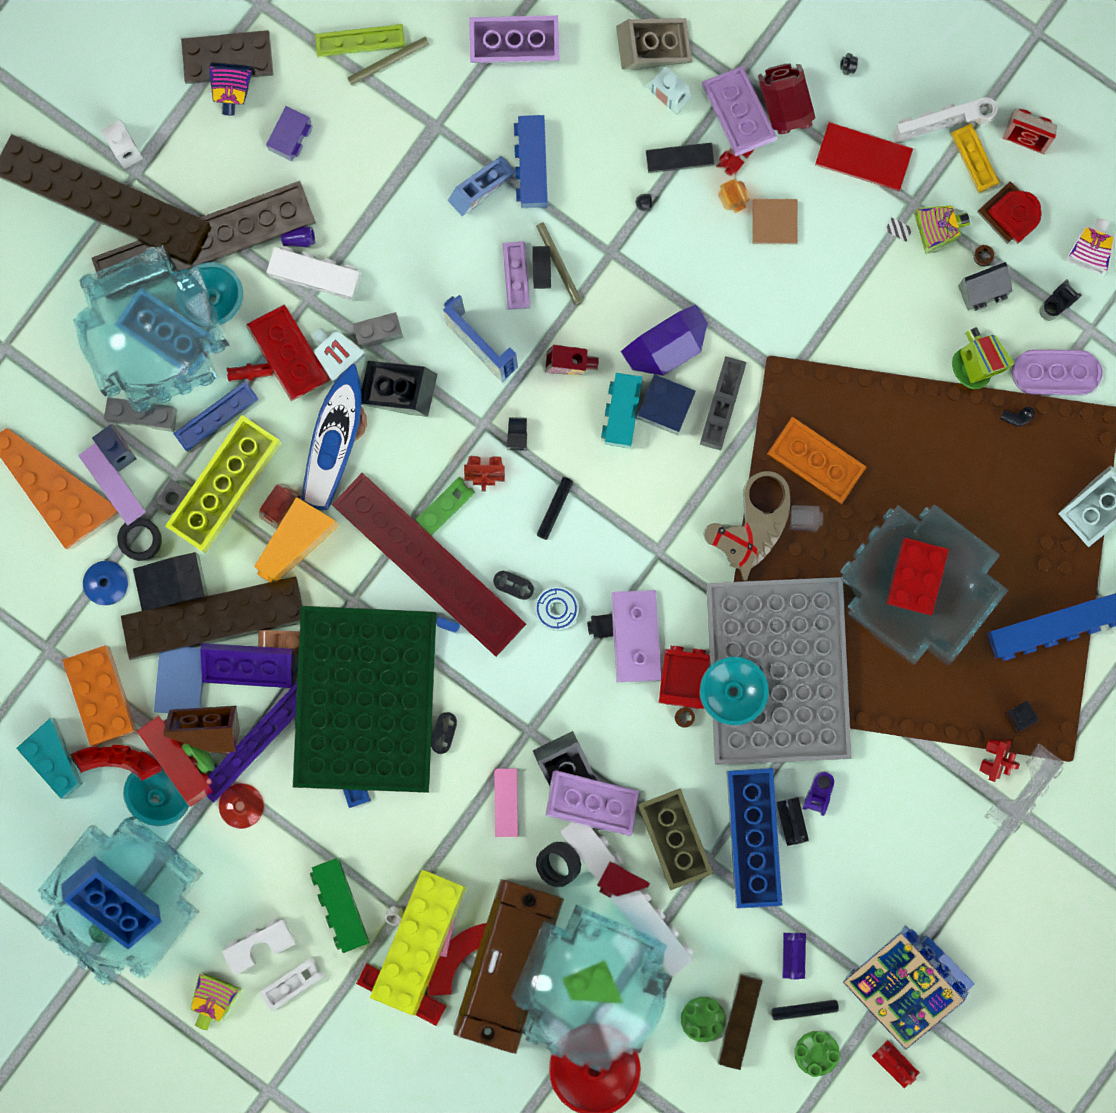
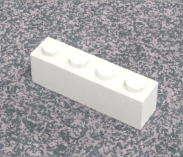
M281 246L280 249L273 248L266 271L268 277L354 301L361 274L357 271L356 267L347 264L341 267L335 265V261L323 258V261L314 259V255L302 252L301 255L293 253V249Z

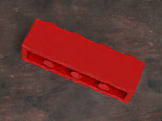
M158 715L138 729L137 733L184 800L192 807L213 792L209 786L212 784V781L206 773L200 774L196 768L198 766L194 756H188L182 748V745L185 743L164 736L167 719L163 721Z

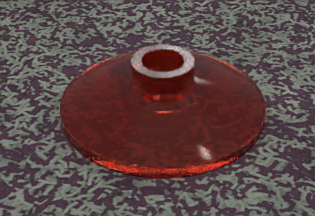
M240 783L230 786L221 795L219 800V813L222 819L229 826L238 829L248 828L256 824L264 811V801L260 792L248 784ZM238 802L244 803V809L241 811L236 808Z

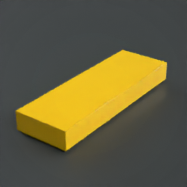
M972 123L951 132L953 141L977 192L981 193L999 185V180Z

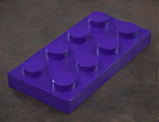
M201 643L202 683L292 688L293 664L291 648Z

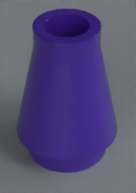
M305 225L281 234V242L283 246L310 247V245L315 244V233L312 227Z

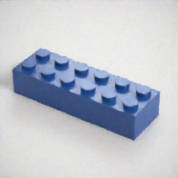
M773 768L726 771L735 908L783 906Z

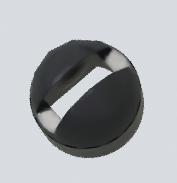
M644 193L636 198L635 203L639 210L651 211L652 194Z

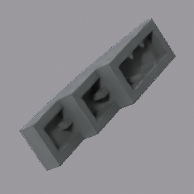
M725 356L699 445L721 451L747 362Z

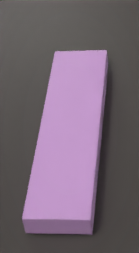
M96 443L78 455L127 525L146 513L125 481L108 462Z

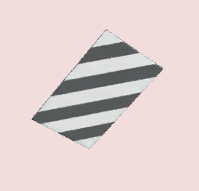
M894 218L890 219L885 229L886 232L905 242L913 230L910 226Z

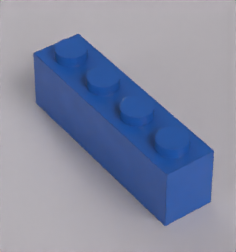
M518 116V123H514V136L519 138V145H514L515 158H519V166L515 167V178L520 180V188H516V202H521V208L548 207L545 116Z

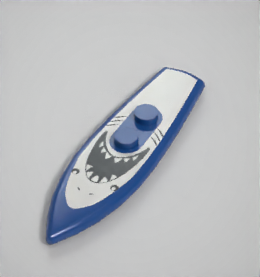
M351 364L332 385L323 401L314 427L301 500L317 510L329 509L356 438L361 413V386L355 364Z

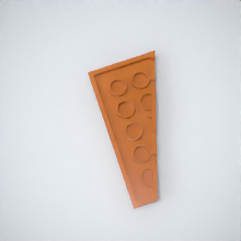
M8 428L0 432V458L66 550L118 513L112 503Z

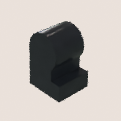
M509 417L507 450L527 451V418Z

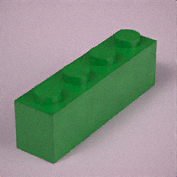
M339 857L311 867L313 872L310 873L313 885H318L320 894H317L321 906H326L328 915L325 918L329 928H334L336 936L333 937L337 950L341 949L342 953L369 944L368 935Z

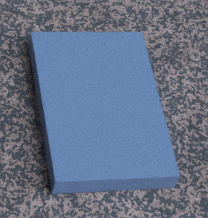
M186 647L159 653L154 712L168 713L169 710L201 707L203 683L200 648Z

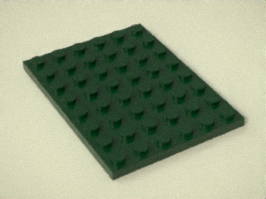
M320 606L300 607L292 788L429 793L437 612Z

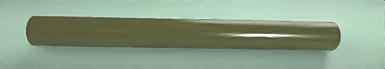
M423 37L347 78L352 86L429 45L426 37Z
M544 222L536 225L545 246H550V256L574 305L580 304L582 299Z

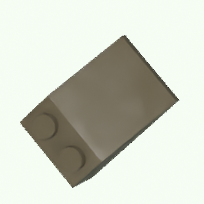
M686 18L628 19L616 26L622 70L646 69L692 62Z

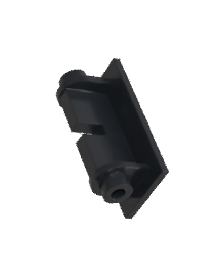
M799 797L776 802L787 846L809 841Z

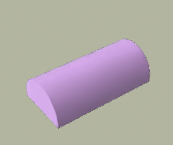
M558 15L469 17L470 63L559 61Z

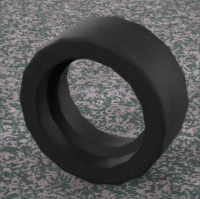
M533 246L534 289L551 288L550 246Z
M139 517L131 524L127 525L124 523L120 527L117 541L121 552L128 558L144 561L154 557L160 550L162 537L154 523ZM143 526L150 530L153 541L148 550L135 552L127 545L126 538L128 532L134 527Z
M561 841L553 842L538 854L536 868L542 880L548 885L556 888L564 887L576 879L581 872V860L576 850L569 844ZM551 853L557 854L564 859L568 867V875L558 874L552 868L549 861Z

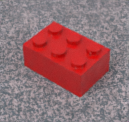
M902 538L885 604L932 616L949 549Z

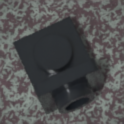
M612 614L591 616V621H587L589 635L593 634L594 639L614 637Z

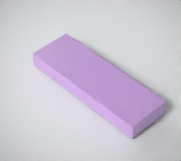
M525 241L502 243L508 310L530 308Z

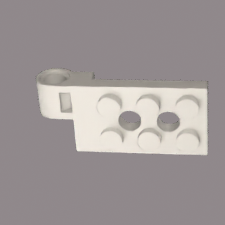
M988 97L958 106L950 104L944 106L942 111L936 113L927 111L922 113L920 118L912 120V117L900 120L892 136L894 142L899 143L963 122L974 120L978 124L986 125L995 117L998 106L993 99ZM987 107L990 110V115L981 114L979 108Z

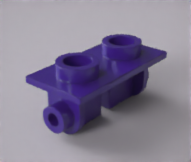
M783 932L782 978L792 980L805 979L806 933Z

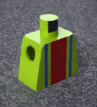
M977 327L965 333L970 343L961 349L960 354L971 384L1002 374L1014 365L1013 360L995 335L982 338Z

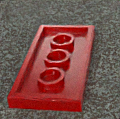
M828 122L815 165L900 192L913 148Z
M285 304L246 324V328L291 402L330 381L329 376Z

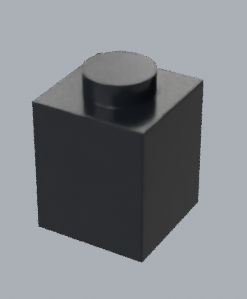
M1025 701L1004 713L1015 733L1039 721L1029 701Z

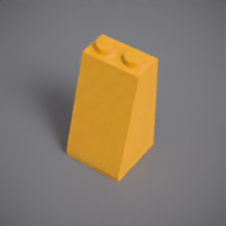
M296 497L256 562L254 568L258 570L257 575L270 583L272 580H281L333 533L339 524L334 519Z

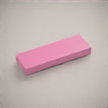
M494 769L495 837H518L517 769Z

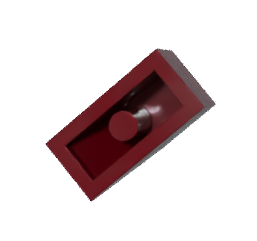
M609 861L597 886L600 887V893L611 898L612 895L618 897L648 888L650 882Z

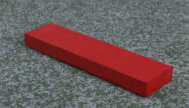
M366 963L356 984L372 992L381 970ZM424 994L416 1016L437 1026L447 1005Z

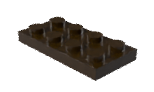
M269 30L181 39L184 80L186 84L210 82L209 66L211 62L253 66L251 78L274 76Z

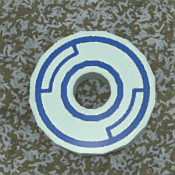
M561 586L549 587L543 590L537 597L534 605L538 622L546 629L552 631H563L571 627L579 614V603L576 596L569 589ZM555 602L563 605V612L559 615H554L550 611L551 605Z

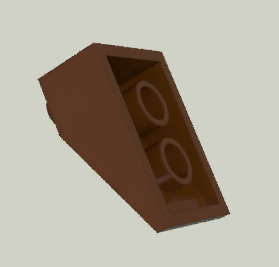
M237 705L169 710L164 728V736L211 753L228 754L235 752L240 731Z

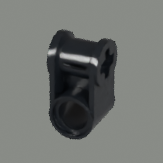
M1068 279L1052 292L1053 294L1040 306L1039 313L1044 320L1052 321L1056 319L1065 309H1068L1082 296L1081 293H1077L1068 284ZM1047 304L1055 306L1056 313H1050L1047 310Z

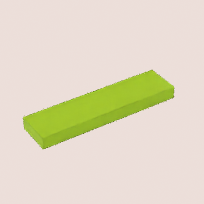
M403 24L315 34L317 57L405 47Z

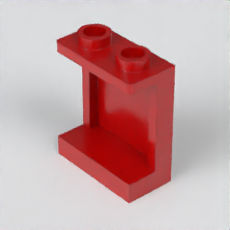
M670 645V649H665L658 704L704 709L700 698V684L705 672L709 668L710 655L706 654V650L693 648L692 652L683 651L684 647Z

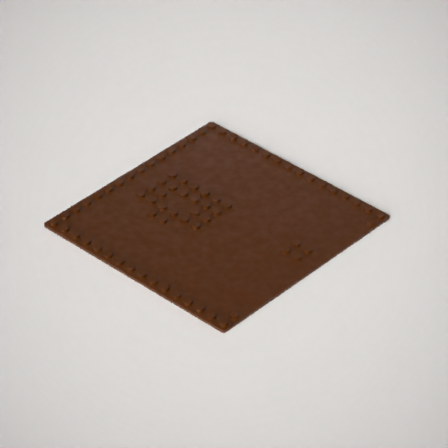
M772 355L767 357L749 478L764 471L775 472L782 476L789 486L790 509L785 527L779 539L765 558L751 568L746 581L843 577L850 729L986 749L990 739L1000 741L1009 739L1012 740L1008 753L1013 752L1019 755L1065 762L1073 761L1091 634L1088 635V632L1084 631L1079 633V638L1067 641L1066 637L1057 640V645L1045 648V645L1042 644L1036 646L1037 651L1024 654L1022 650L1014 653L1015 658L1002 661L1001 657H994L987 632L1096 599L1104 535L1088 547L1059 515V512L1110 465L1114 467L1116 407L986 387L971 389L960 383ZM1027 406L1034 409V418L1031 422L1021 427H1016L1000 420L1004 409L1014 414ZM791 417H794L866 466V469L842 504H839L767 455ZM763 476L752 483L749 490V498L753 506L758 510L772 513L782 501L783 490L775 479ZM743 514L742 526H744V524H745L744 514ZM902 538L949 549L932 616L885 604ZM735 568L733 582H746L742 580L740 570ZM1025 701H1029L1039 721L1015 733L1004 713Z

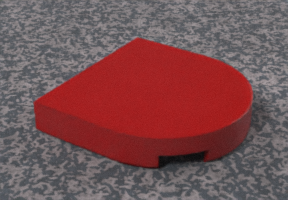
M1011 191L1001 198L987 213L1019 244L1038 226L1042 210L1039 200L1032 193L1027 191Z

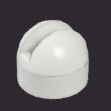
M390 907L386 912L385 921L390 925L399 926L404 911L402 908Z

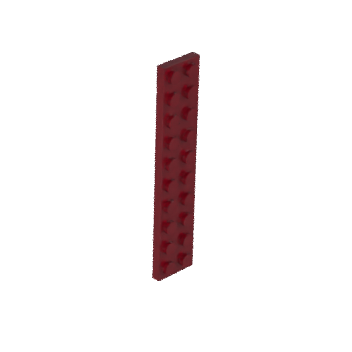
M363 472L332 504L340 514L495 657L527 625Z

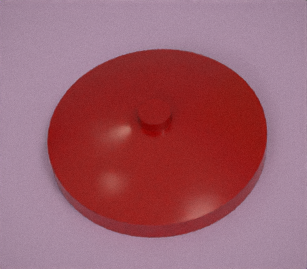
M587 1023L572 1028L558 1040L550 1056L549 1078L551 1086L560 1101L577 1113H613L619 1110L632 1098L640 1080L641 1065L635 1046L623 1032L606 1024Z

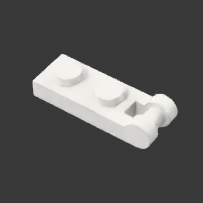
M311 957L259 992L271 1012L325 976L323 971H319L315 965L316 960L314 957ZM306 969H308V971L312 975V977H310L307 980L302 974V972Z

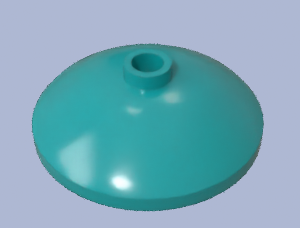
M215 262L199 264L187 271L180 280L176 293L177 305L182 315L194 325L204 328L221 326L230 321L242 305V283L236 273L223 264ZM216 297V301L211 303L210 299Z
M723 658L711 665L701 680L700 698L703 707L712 718L726 725H742L754 720L763 711L768 700L769 688L764 673L755 663L745 658ZM735 687L738 690L736 696L730 695V688Z
M162 767L161 772L142 781L131 772L123 788V799L128 811L140 822L151 826L173 824L180 820L189 808V805ZM151 799H157L159 802L154 803Z

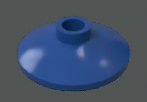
M100 561L93 564L86 571L83 578L85 594L92 602L99 605L107 606L117 603L124 597L128 588V578L121 566L111 561ZM106 578L108 584L102 587L100 581Z

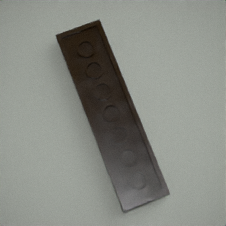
M295 576L271 583L268 582L210 595L206 598L121 615L129 660H135L172 650L201 645V643L215 642L255 633L259 630H268L299 623L300 607L303 606L298 579Z

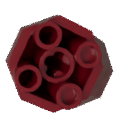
M785 63L766 69V75L764 76L760 73L758 80L773 130H777L778 134L784 135L793 129L810 128L813 125L812 121L816 118L801 64H796V68H792L791 64Z

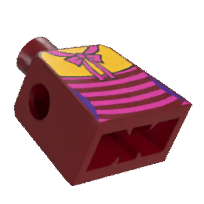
M552 345L546 352L545 373L582 375L586 372V369L598 370L599 357L587 356L588 349Z

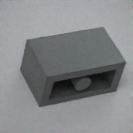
M396 312L353 323L360 349L404 338Z

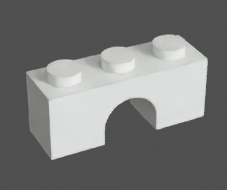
M277 917L265 923L267 928L261 931L255 928L246 933V939L239 942L236 938L225 944L227 949L221 952L233 976L256 965L252 951L257 943L263 942L268 944L274 955L297 943L285 919L279 921Z

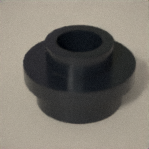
M847 53L845 57L841 58L840 70H842L844 75L856 72L858 58L853 56L852 53Z

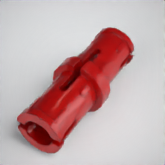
M246 363V366L226 368L228 382L242 379L252 381L258 377L273 376V371L268 363L254 365Z

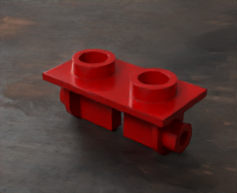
M730 147L729 150L721 154L719 157L720 162L716 167L725 168L724 172L731 177L733 174L736 175L745 162L739 157L740 155L735 156ZM755 149L741 155L748 159Z
M888 1040L872 1055L904 1089L914 1083L915 1077L920 1073Z

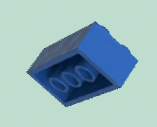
M95 856L61 884L62 900L128 950L161 923L159 905Z

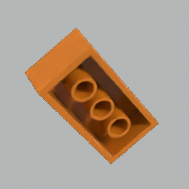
M104 645L62 660L90 746H97L137 732L109 646Z

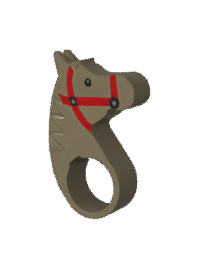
M764 471L751 476L744 485V526H733L726 529L721 524L713 523L707 525L703 533L704 539L709 545L725 553L730 562L729 566L740 570L743 581L748 579L751 568L763 560L773 548L785 527L789 515V486L782 476L771 471ZM759 477H771L782 487V501L772 513L758 510L750 501V487Z

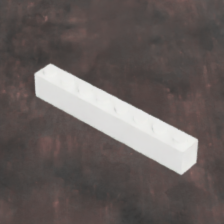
M571 822L560 831L598 882L609 861L618 866L624 863L616 852L610 853L607 849V846L610 844L602 834L597 836L593 831V827ZM645 889L618 897L612 895L611 899L671 977L693 961L691 955L694 954L686 942L681 945L677 939L679 933L672 924L667 926L664 923L663 919L666 916L658 906L656 908L651 906L648 901L652 898Z

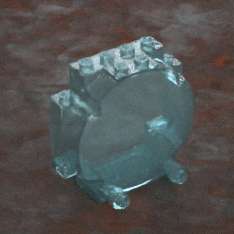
M162 245L157 248L150 247L140 255L94 274H85L79 279L88 307L80 311L77 317L73 319L77 330L81 351L90 364L100 392L105 397L116 396L121 390H124L128 403L134 412H144L156 403H166L173 396L188 394L193 388L200 385L207 386L213 383L214 379L218 378L209 354L220 353L230 344L203 275L198 268L190 271L186 269L177 271L172 258Z
M935 504L931 509L926 507L919 516L921 522L898 505L895 510L890 508L884 515L883 519L886 521L881 528L876 525L867 537L870 542L867 545L862 543L854 553L855 561L853 563L848 561L840 571L843 574L840 580L851 587L853 593L857 595L848 606L851 609L848 615L864 626L879 642L895 650L913 665L926 650L946 665H949L1008 591L987 574L1000 554ZM902 538L949 549L932 616L885 604Z
M134 816L124 819L110 837L97 826L91 825L38 889V892L41 894L40 897L44 902L49 905H55L38 928L42 930L41 934L49 941L54 940L60 945L59 949L64 954L72 955L78 960L77 964L84 970L89 969L93 972L95 979L103 985L107 984L110 986L127 967H130L129 970L134 976L145 979L152 973L168 951L179 942L188 926L200 913L185 897L204 873ZM93 856L159 905L161 923L129 950L62 900L61 884Z
M576 904L566 929L544 920L512 994V998L517 1001L516 1006L525 1010L531 1009L521 1031L526 1036L525 1040L536 1045L542 1042L547 1045L546 1049L550 1050V1053L561 1058L565 1054L571 1059V1062L580 1066H584L586 1063L590 1068L601 1071L602 1068L609 1070L612 1061L620 1058L623 1051L629 1054H633V1051L641 1053L645 1041L652 1035L661 1020L665 1008L667 990L673 978L670 974L658 969L664 962V953L668 945L655 937ZM606 960L623 1002L618 1004L570 1000L561 978Z

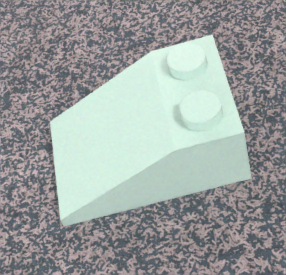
M1111 465L1093 479L1059 512V515L1088 547L1116 525V470Z

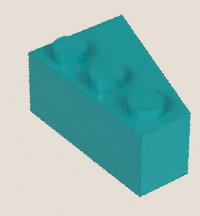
M616 372L614 382L610 381L608 394L612 395L611 404L606 403L604 415L608 417V424L603 425L601 438L605 439L604 445L631 449L642 376Z
M49 718L16 749L58 797L66 799L83 783L67 750L56 719Z

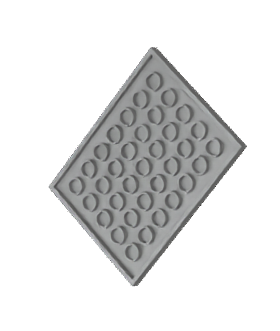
M843 577L706 583L710 666L727 657L748 659L762 670L769 688L766 706L754 720L742 725H726L713 718L715 765L851 759ZM732 687L729 693L732 696H736L738 690Z

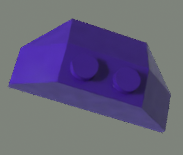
M695 304L675 313L646 331L620 352L632 371L664 376L701 353L708 322Z

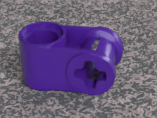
M820 771L815 774L805 797L803 810L810 809L819 812L821 816H825L835 783L834 777L830 773ZM820 776H828L830 783L826 788L818 786L817 782ZM812 801L820 803L821 805L812 803Z

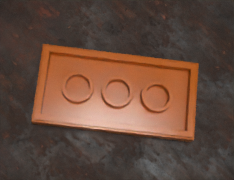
M791 417L767 453L768 456L839 504L844 502L866 469L865 465L794 417Z

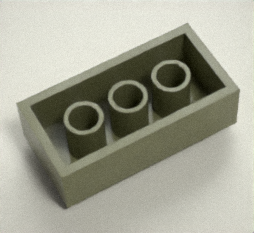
M681 788L637 804L670 890L713 874Z

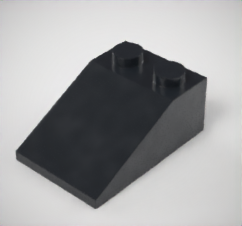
M368 361L361 389V405L408 415L428 417L438 374L425 366Z
M196 552L133 568L142 611L184 603L208 596L200 556Z
M573 731L532 750L549 787L551 785L552 773L555 770L597 781Z

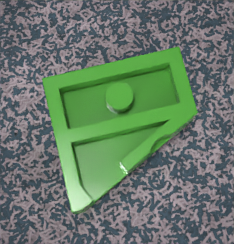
M606 960L561 978L570 1000L618 1004L623 1002Z

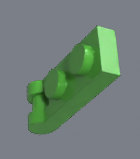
M460 476L415 519L431 536L476 493L471 487L468 488L464 484L465 481ZM456 490L462 494L459 499L453 495Z

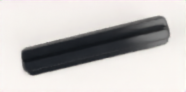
M562 477L538 529L537 536L539 538L548 539L573 485L572 479Z
M837 1000L777 1007L771 1009L772 1019L777 1021L836 1013L839 1011V1004Z

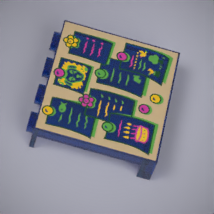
M906 925L861 966L847 974L843 981L848 989L905 1050L961 1005L969 994L965 984L961 980H957L951 974L950 968L945 963H941L935 957L934 951L929 946H925L919 940L918 934Z

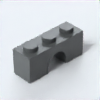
M107 397L104 420L108 423L128 426L135 424L156 430L174 432L178 410L173 406Z

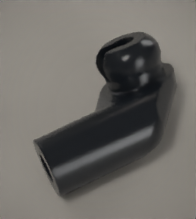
M1027 406L1015 414L1004 409L1000 420L1016 427H1021L1031 422L1034 418V409Z

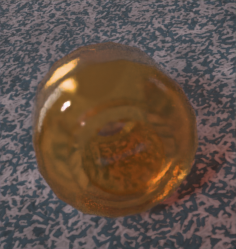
M735 178L720 185L721 189L718 191V197L726 211L733 210L734 213H737L747 208L745 204L749 202L751 197L743 181H737Z

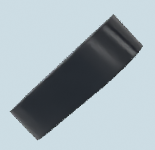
M503 570L497 572L493 578L494 586L501 592L520 600H528L533 596L534 587L532 583L522 577ZM504 575H507V580L513 583L512 587L507 584L500 587V582L497 581L498 577L502 578ZM524 584H527L530 593H525L524 596L520 595V590L514 588L515 585L523 587Z
M450 712L440 714L434 728L431 748L437 754L447 753L452 745L458 721L456 716ZM451 716L450 720L454 722L453 726H448L447 732H443L444 724L441 723V720ZM445 734L444 742L447 743V747H442L441 751L437 750L438 746L435 745V741H439L441 735Z

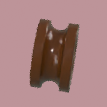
M981 245L976 248L973 256L975 263L982 267L991 264L994 259L993 249L988 245ZM983 250L988 252L987 255H990V258H986L985 261L980 260L981 256L978 257V253L981 254Z
M680 708L675 714V722L682 728L691 726L695 721V714L690 708ZM684 711L689 712L688 716L691 715V721H686V724H682L680 722L682 719H678L679 714H683Z

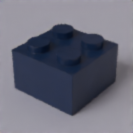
M654 374L638 412L637 419L679 435L696 391Z

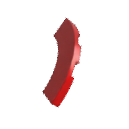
M112 744V747L99 748L97 745L70 754L71 759L81 773L98 767H118L134 773L142 781L162 771L160 764L153 757L143 751L133 750L130 746Z
M486 923L470 927L450 940L447 957H439L429 981L428 996L451 994L454 974L460 963L470 953L479 948Z

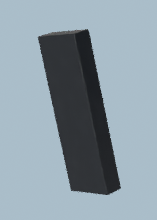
M712 142L646 150L648 173L714 166Z

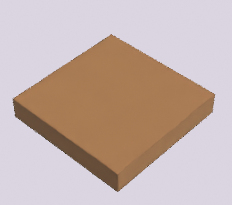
M753 199L752 244L797 245V199Z

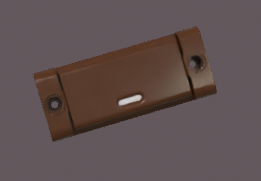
M499 880L453 1028V1035L517 1054L524 1025L564 898L507 880ZM527 896L532 897L531 902H526L525 899ZM486 1028L491 1029L490 1034L485 1033Z

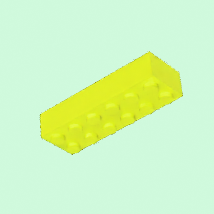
M241 415L165 527L206 554L282 444L281 441Z
M421 870L370 995L371 999L411 1016H416L467 887Z

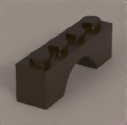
M741 973L738 975L731 1012L717 1059L718 1065L741 1070L763 982L760 978Z

